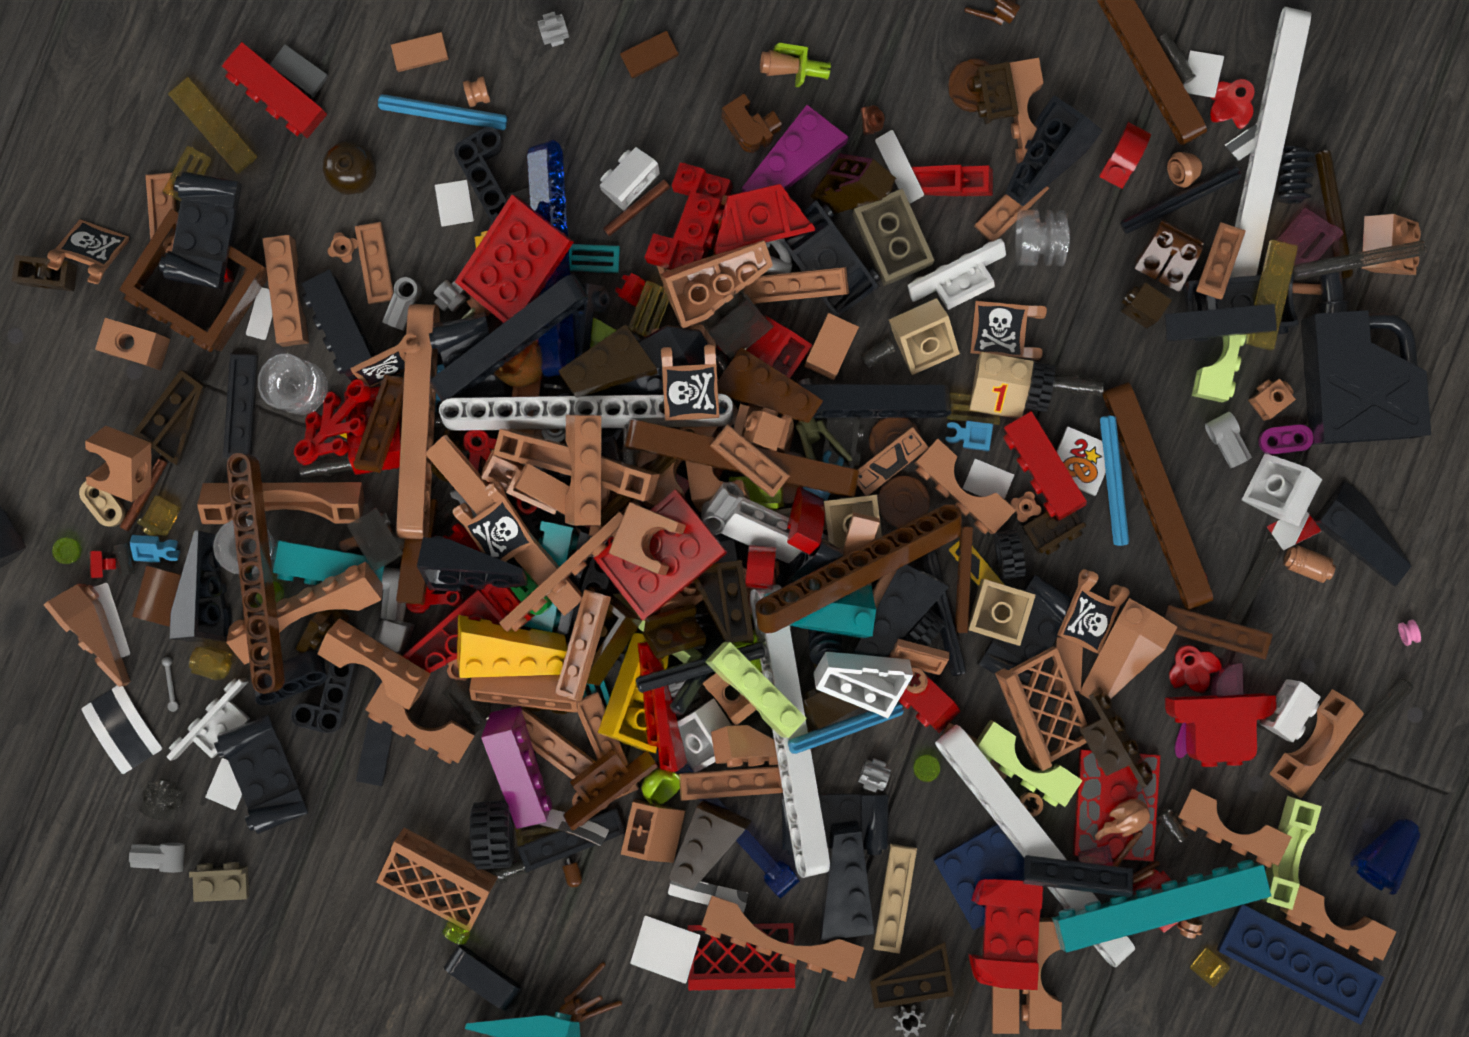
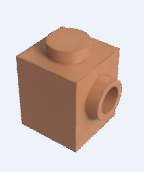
M1268 379L1256 388L1258 393L1248 401L1265 421L1274 417L1296 399L1292 395L1294 393L1293 389L1287 382H1282L1280 379L1271 382Z
M763 408L762 411H752L745 422L746 431L744 438L755 447L776 451L786 420L777 417L778 412L771 409Z

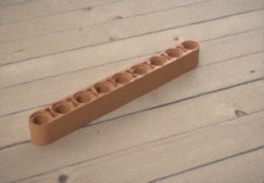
M410 304L407 315V334L414 333L417 337L410 341L409 346L419 343L421 349L416 353H405L397 507V535L399 538L423 539V537L427 538L429 534L432 461L425 452L434 443L436 392L432 388L430 381L437 375L438 350L437 348L432 349L429 333L433 332L434 323L440 322L438 305Z

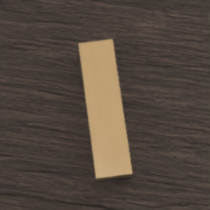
M890 843L873 945L875 950L900 954L917 852L916 847Z

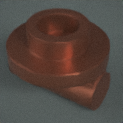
M874 105L861 108L864 135H871L874 132L880 131L885 121L883 112Z

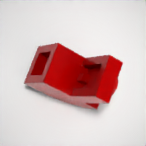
M1128 122L1099 177L1123 189L1131 173L1134 172L1149 143L1151 133Z
M749 545L746 587L773 590L776 547Z

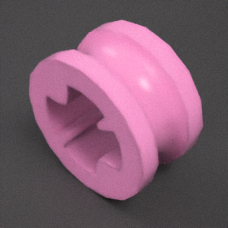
M1409 620L1408 624L1404 622L1398 624L1400 637L1406 646L1411 645L1412 641L1415 643L1421 641L1420 630L1414 620Z

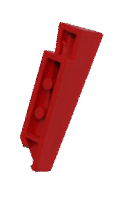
M647 641L637 643L641 676L664 670L662 658L656 659ZM666 685L643 692L648 745L658 747L660 769L676 772L687 764V758L676 714L670 708L672 698L669 687Z

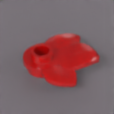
M1239 79L1233 83L1218 82L1215 98L1210 97L1212 100H1215L1211 108V121L1223 122L1232 118L1239 129L1244 128L1254 113L1251 101L1255 90L1251 82L1245 79ZM1238 88H1245V96L1238 97L1236 90Z
M1184 645L1175 653V664L1169 672V679L1174 688H1179L1187 683L1193 691L1204 693L1210 683L1209 674L1221 670L1222 666L1219 659L1213 653L1199 651L1192 645ZM1187 656H1193L1190 662H1185Z

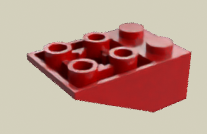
M746 304L717 349L733 359L742 347L791 379L811 350L812 344Z
M380 387L370 388V398L364 403H357L346 416V422L351 421L353 418H359L367 426ZM344 392L346 401L349 397L347 396L346 392ZM401 415L382 470L400 468ZM350 432L347 433V443L349 444L348 459L355 475L372 472L355 469L353 463L363 434L356 436Z

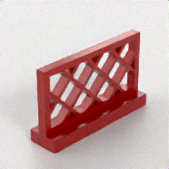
M794 923L753 924L754 927L765 935L767 934L762 929H773L767 935L768 937L777 929H788V941L786 944L794 945ZM688 925V931L690 932L706 931V928L701 927V925ZM711 936L712 939L702 950L697 946L699 953L694 957L688 975L689 991L795 988V964L789 963V972H777L770 965L780 953H776L767 962L755 951L756 948L754 949L747 942L746 945L752 952L741 963L730 952L736 944L733 943L727 949L713 936ZM714 940L726 951L716 963L704 953ZM754 953L766 964L758 973H751L744 966ZM702 954L713 966L705 974H694V962ZM727 954L739 964L732 973H724L717 966ZM742 967L747 973L736 972ZM767 967H769L773 972H763V971H764ZM714 968L720 972L709 974Z

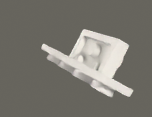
M1000 238L994 242H988L982 248L972 253L964 254L958 260L948 265H942L936 271L924 277L916 278L912 283L908 284L910 298L915 302L937 291L949 310L995 287L994 280L985 266L1006 256L1003 240Z
M246 678L239 679L238 681L233 679L224 688L226 694L220 700L214 699L205 710L208 713L202 719L197 718L189 725L187 729L190 732L184 739L179 737L169 747L171 752L167 758L170 761L177 759L193 741L207 755L214 758L218 754L214 746V742L218 741L217 735L241 726L250 720L231 701L249 681Z

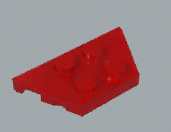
M781 184L728 195L726 198L714 251L715 254H720L762 240L766 243L815 231V227L789 197Z

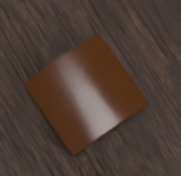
M146 565L132 617L170 627L171 610L181 574Z

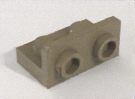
M239 862L223 863V867L213 868L212 863L197 864V869L189 871V877H193L194 902L249 898L248 866H239Z

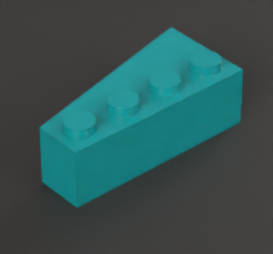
M541 521L540 530L544 532L543 537L539 539V543L560 567L571 557L572 550L577 548L579 535L576 534L577 530L572 527ZM552 603L548 611L535 615L524 626L554 632L555 627L558 628L561 612Z
M277 540L272 572L277 573V579L293 581L295 576L304 578L305 584L318 585L320 581H324L330 576L335 577L353 565L358 566L367 562L382 582L385 559Z

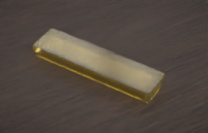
M187 77L168 93L237 174L258 158L190 78Z
M1276 240L1269 241L1255 306L1275 304L1277 331L1248 334L1247 345L1274 350L1298 246Z

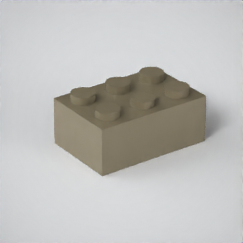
M903 188L888 194L881 201L854 209L852 216L883 286L932 266L934 258Z

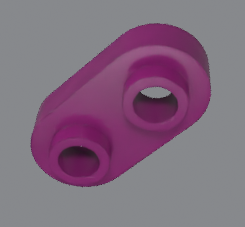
M1305 425L1274 427L1264 430L1259 436L1258 443L1263 452L1271 455L1299 452L1308 449L1312 445L1313 433ZM1295 434L1301 436L1300 443L1294 441ZM1269 437L1275 439L1274 446L1268 444Z

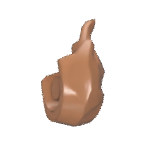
M1130 799L1120 803L1110 812V816L1116 819L1113 822H1106L1103 829L1095 835V838L1100 840L1110 833H1123L1122 836L1125 837L1142 830L1150 820L1148 806L1140 799Z

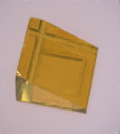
M1205 948L1190 969L1214 988L1229 971L1230 967L1208 948Z

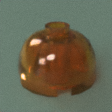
M535 341L495 371L494 374L511 387H527L538 382L542 377L546 366L545 352L541 345Z

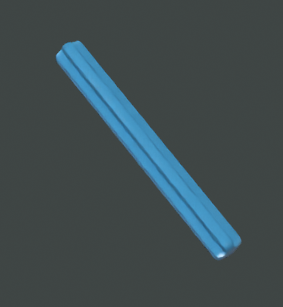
M384 94L380 95L378 99V107L381 110L481 127H493L499 130H505L507 126V116L502 114Z
M1109 415L1101 417L1100 424L1113 543L1117 546L1129 544L1116 417Z
M897 702L889 718L868 711L790 739L788 741L789 751L792 754H797L901 716L904 713L902 704Z

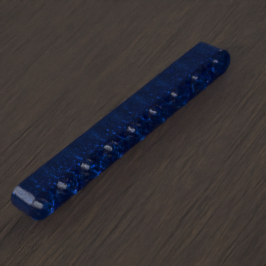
M550 140L532 146L528 150L530 207L568 237L563 151L558 142ZM569 250L538 297L558 281L570 275ZM572 313L538 339L539 365L542 373L547 377L560 375L559 370L575 359Z

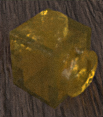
M208 646L195 647L189 659V668L192 669L191 673L213 680H222L230 672L232 654Z

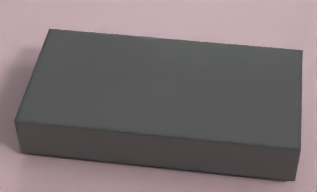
M285 44L270 64L277 72L313 98L329 77Z

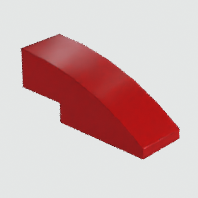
M989 165L911 167L924 195L993 196V169Z
M801 486L797 488L787 528L790 529L787 543L810 555L821 543L825 508L823 498L803 489Z

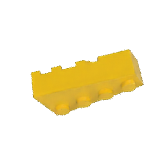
M458 615L457 665L460 678L560 675L568 649L565 635L537 629H530V631L518 629L516 632L511 629L508 632L501 625L492 624L489 620L481 619L480 621L469 620L468 616Z
M634 633L598 733L637 749L656 753L657 747L648 745L643 692H639L636 686V678L641 676L637 643L646 642L643 634ZM669 655L661 657L664 669H667Z

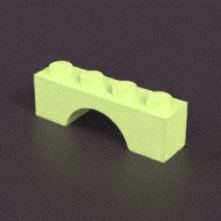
M1246 335L1222 337L1223 350L1221 356L1212 366L1197 370L1192 396L1218 402L1228 401L1229 397L1233 396L1236 383L1233 382L1234 372H1237L1240 367L1241 356H1238L1240 346H1243L1245 343Z
M723 642L705 661L725 682L739 691L757 709L762 719L780 737L789 738L807 719L731 642Z
M990 720L975 742V745L989 762L993 759L1001 764L998 769L1012 778L1016 774L1023 780L1020 784L1033 793L1036 788L1043 792L1045 795L1042 799L1056 807L1060 803L1066 807L1083 780L1056 763L1044 771L1025 768L1019 762L1015 753L1016 736Z
M1287 796L1278 830L1292 838L1279 866L1272 864L1271 868L1267 867L1266 869L1271 897L1262 900L1293 910L1300 885L1298 879L1300 858L1308 838L1315 832L1322 806Z

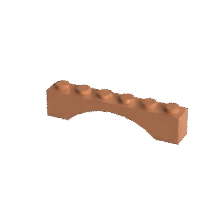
M512 428L499 430L493 455L571 476V456L567 445ZM601 456L602 487L641 501L653 500L659 473Z
M362 482L262 483L265 511L282 509L301 510L322 516L333 523H361L365 504ZM203 483L197 504L202 524H229L233 522L229 483ZM248 486L243 489V497L245 499L250 495Z
M367 562L358 566L353 565L345 572L335 577L330 576L314 587H307L295 596L281 599L276 604L279 633L292 622L314 612L334 609L359 611L381 601L383 584ZM237 620L229 626L226 643L245 665L249 663L245 620ZM263 620L258 624L261 633H264L266 630ZM263 647L261 651L262 656L268 653L266 647Z
M715 896L710 898L701 927L706 928L705 934L719 939L721 934L730 936L731 943L743 947L746 946L747 942L757 946L755 950L769 956H771L772 951L782 954L781 960L795 965L797 960L806 962L807 969L819 973L822 972V969L832 971L831 977L847 982L848 977L855 978L864 947L840 939L813 946H795L779 942L754 927L744 916L737 904Z

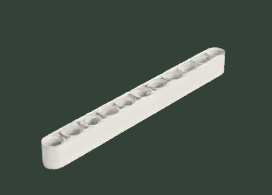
M1284 7L1279 18L1257 123L1260 121V125L1256 127L1253 141L1255 149L1251 150L1235 223V227L1246 230L1230 278L1255 276L1257 274L1311 21V12Z
M718 394L719 407L727 409L725 413L719 414V418L665 421V414L661 413V410L664 409V395L581 396L578 398L575 396L449 398L440 404L439 414L443 424L449 430H500L503 428L515 430L566 429V415H581L580 413L584 409L593 410L590 415L601 416V428H628L629 420H638L665 427H711L729 424L733 417V405L728 396ZM638 408H644L647 410L646 413L642 415H637L634 413V411ZM559 409L566 411L562 416L554 415L555 411ZM610 409L620 410L616 415L607 414ZM482 410L486 412L482 417L473 416L477 411ZM505 410L512 411V414L508 417L500 416ZM531 410L539 411L536 416L531 417L527 415ZM451 411L459 412L458 415L453 418L447 417L448 413H450Z
M773 585V590L752 589L750 592V602L757 642H761L765 649V656L760 658L762 673L805 716L790 626L774 633H764L759 630L755 609L757 601L763 598L764 594L773 593L781 589L780 585ZM805 720L789 738L780 737L772 729L795 866L802 878L825 873L830 869V859L811 749L792 754L788 747L790 739L808 733Z
M954 725L935 742L942 755L1024 858L1026 855L1066 860L960 726ZM1048 887L1064 909L1074 908L1075 911L1085 909L1084 905L1087 903L1099 901L1092 892ZM1127 936L1094 945L1102 957L1113 967H1117L1135 950L1133 943Z

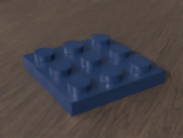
M997 823L933 859L973 930L984 925L985 905H978L971 901L978 881L985 879L1023 881L1024 858Z

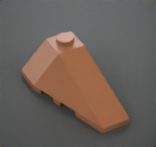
M77 584L47 601L44 606L66 632L71 630L78 636V645L83 650L91 654L94 653L97 656L95 658L97 665L118 687L127 686L130 683V679L104 608L97 599L99 597L98 592L91 585Z

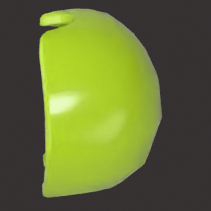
M660 767L654 769L645 777L641 786L643 797L650 804H653L652 801L658 805L664 804L680 789L679 775L676 772L662 770Z

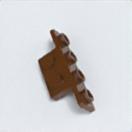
M612 749L572 779L570 783L582 797V800L563 814L571 830L573 831L579 826L584 825L592 816L608 807L613 800L621 794L628 792L633 785L656 769L658 765L648 751L644 752L629 765L625 766Z

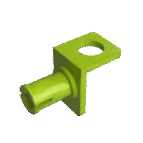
M778 43L774 47L773 51L798 56L799 71L796 74L795 87H800L804 83L805 76L829 78L830 70L828 68H831V63L808 60V47Z

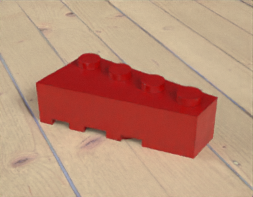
M475 590L401 656L431 673L457 659L458 615L468 616L469 620L480 621L481 619L489 620L492 624L500 625L499 623L503 618L480 590Z

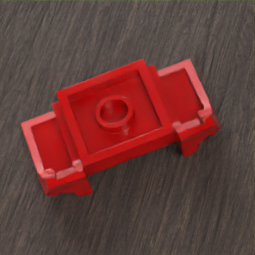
M985 879L978 881L971 901L978 905H985L983 956L968 955L973 976L979 983L1006 989L1038 991L1039 963L1037 959L1043 886L1023 884V881Z

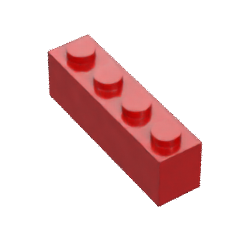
M242 42L222 65L228 72L225 77L237 87L240 83L248 89L245 92L246 95L256 103L260 100L268 106L265 110L276 120L281 116L288 123L285 127L297 137L301 133L308 138L327 116L320 106Z
M1032 411L1004 427L1006 435L1003 436L1005 443L1010 450L1015 448L1020 457L1016 460L1022 471H1029L1033 480L1030 481V484L1036 494L1042 493L1047 502L1043 505L1050 517L1056 516L1060 521L1086 506V499Z

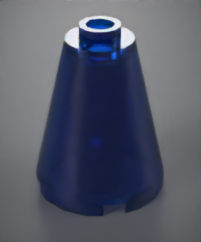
M1409 819L1397 820L1352 858L1350 865L1353 867L1356 864L1359 868L1356 873L1370 885L1381 891L1385 887L1391 890L1388 894H1397L1421 837L1418 831L1419 827Z

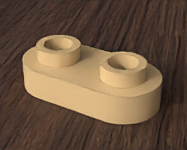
M85 481L79 490L83 503L100 524L109 527L119 525L125 517V510L114 495L99 490V496L94 498L92 491L95 488L86 485ZM110 509L115 510L114 518L108 516Z

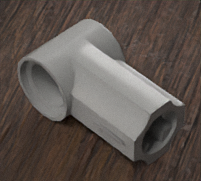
M403 277L396 281L394 294L382 321L383 323L405 331L409 305L416 304V301L422 295L421 285L417 281L408 277ZM411 283L414 291L411 296L405 297L402 289L404 285Z
M1227 412L1205 424L1208 436L1214 444L1218 445L1230 468L1252 458L1239 434V424L1231 412Z
M723 482L712 499L705 502L702 506L701 520L713 535L720 534L724 530L726 520L744 496L743 491L733 482Z
M384 567L382 576L384 590L381 609L382 619L404 620L406 603H398L396 601L400 568Z
M132 844L129 852L130 867L159 869L161 872H183L185 844Z

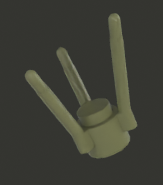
M812 418L809 423L799 421L795 425L807 459L816 460L811 444L820 439V433L822 432L847 461H852V457L826 429L822 420L816 422L815 418Z

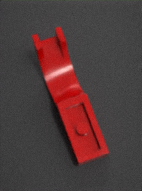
M460 524L452 527L454 533L449 538L443 536L446 539L481 552L467 529ZM485 584L484 589L480 590L503 619L521 603L510 587L498 588L492 584ZM529 612L524 617L527 620L526 623L535 615Z

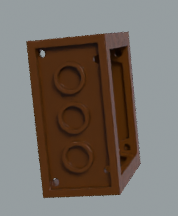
M170 209L119 290L126 294L124 300L142 310L147 307L149 309L147 314L165 324L168 321L172 324L169 328L187 338H190L191 335L195 337L192 342L210 352L213 349L222 352L267 281V269L230 246L228 258L245 268L243 271L244 276L211 327H208L205 331L142 292L146 282L175 237L179 213Z

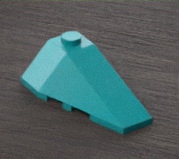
M866 585L788 626L862 639L873 636L876 614L872 586Z
M556 1012L555 1016L543 1015L466 1023L465 1026L467 1030L494 1037H581L579 1022L572 1021V1015Z

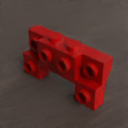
M680 162L671 186L674 192L689 197L673 239L653 233L645 254L647 263L672 270L706 258L709 249H713L716 244L717 234L715 233L718 228L719 218H722L725 205H722L723 195H730L733 187L731 180L708 174L703 168Z

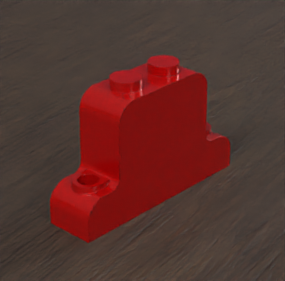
M1253 693L1165 697V710L1169 716L1175 718L1176 723H1186L1187 754L1191 758L1201 761V766L1216 767L1217 762H1226V765L1240 766L1243 765V761H1249L1256 756L1257 720L1267 719V717L1274 714L1276 710V695Z

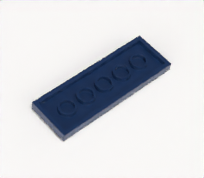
M1244 904L1239 905L1216 949L1218 952L1360 1025L1385 978Z

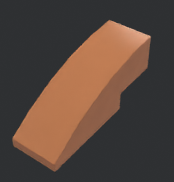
M492 449L481 471V479L490 483L499 481L507 494L555 515V509L513 487L525 465L493 455L494 450Z

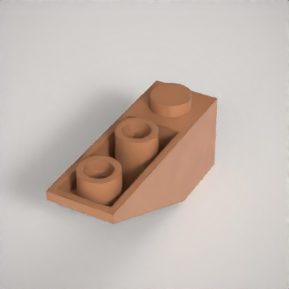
M748 725L725 726L711 732L716 764L727 763V767H737L743 765V762H748V766H758L764 764V761H769V765H778L774 740Z

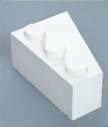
M825 652L814 671L817 690L886 718H889L913 677L909 659Z

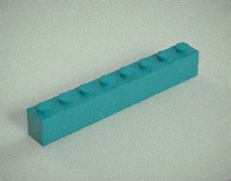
M1253 860L1238 862V867L1229 870L1228 867H1219L1212 870L1213 874L1203 876L1202 873L1187 876V881L1177 883V880L1164 882L1161 884L1162 888L1152 890L1151 887L1138 889L1135 891L1136 895L1131 897L1113 896L1110 898L1111 902L1101 904L1100 901L1085 904V909L1075 911L1074 908L1059 911V916L1052 917L1060 949L1067 953L1271 897L1264 866L1253 862Z

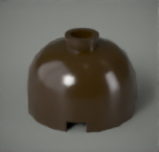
M344 141L335 144L327 151L323 159L322 170L326 181L335 191L343 195L363 193L372 185L376 177L374 157L364 146L356 142Z

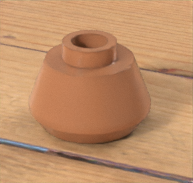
M1174 153L1167 165L1169 177L1174 184L1182 188L1188 187L1200 176L1202 163L1194 154Z

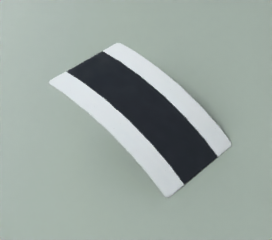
M123 686L112 688L82 708V712L96 737L122 774H125L162 750V747L132 704Z

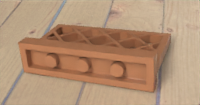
M1053 646L1010 670L1002 669L995 673L1033 765L1044 771L1052 767V761L1087 743L1083 735L1075 740L1069 739L1073 725L1082 728L1087 725V722L1056 647ZM1052 656L1054 666L1051 673L1042 671L1041 668L1044 660ZM1028 669L1033 671L1029 684L1025 685L1020 682L1018 674ZM1039 674L1049 677L1044 691L1034 688ZM1055 679L1062 681L1064 685L1060 696L1050 693ZM1032 691L1043 694L1038 708L1031 707L1029 704ZM1048 697L1058 699L1054 713L1044 711ZM1064 702L1070 703L1073 708L1069 719L1059 716ZM1042 714L1052 717L1047 731L1040 729L1038 726ZM1058 719L1067 722L1062 736L1053 733ZM1050 738L1060 739L1057 750L1049 753L1047 746Z
M403 828L392 845L391 852L378 877L377 883L470 932L498 877L483 869L478 870L474 864ZM398 853L408 858L410 862L400 864L396 854ZM419 866L432 871L433 875L423 876ZM413 868L417 878L407 879L403 870ZM396 871L400 881L395 882L387 878V873ZM443 879L455 883L457 887L447 889ZM436 880L440 890L431 892L427 882ZM420 884L424 893L417 894L413 892L410 885ZM467 891L481 897V899L470 901ZM460 893L464 903L454 904L450 895ZM443 896L447 906L442 907L436 904L434 898ZM467 909L471 917L468 921L460 917L457 910Z

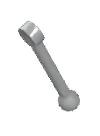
M164 657L162 665L165 666L170 699L167 707L169 711L174 712L179 709V703L175 701L170 667L172 659Z

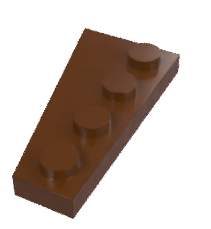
M742 347L717 382L718 394L726 395L735 401L745 402L761 409H771L780 415L805 423L810 422L823 402L819 397Z

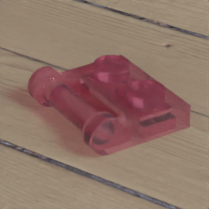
M1304 208L1272 245L1271 249L1284 260L1309 275L1315 268L1314 264L1335 240L1338 241L1344 233L1337 226L1329 224L1307 208ZM1321 232L1326 234L1306 259L1300 257Z

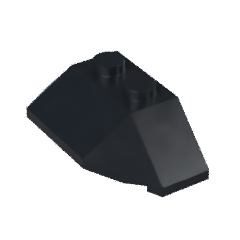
M666 325L642 338L638 343L657 368L658 374L642 377L629 383L615 385L611 389L615 396L663 394L661 349L663 347H670L672 349L673 366L704 365V347L708 343L702 332L697 329L692 330Z

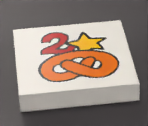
M1066 427L1056 452L1078 488L1096 496L1106 473L1103 442L1073 428Z

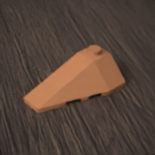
M762 240L682 265L661 273L660 277L681 327L685 328L708 319L724 303H728L734 298V295L745 286H749L770 269L773 264L766 243Z
M1129 598L1079 694L1090 699L1089 695L1092 691L1100 687L1103 692L1109 695L1110 699L1113 698L1128 682L1144 670L1149 663L1165 651L1178 627L1154 611Z

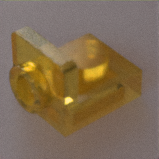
M155 495L144 518H139L137 523L143 526L142 531L150 536L157 537L158 534L167 536L181 507Z

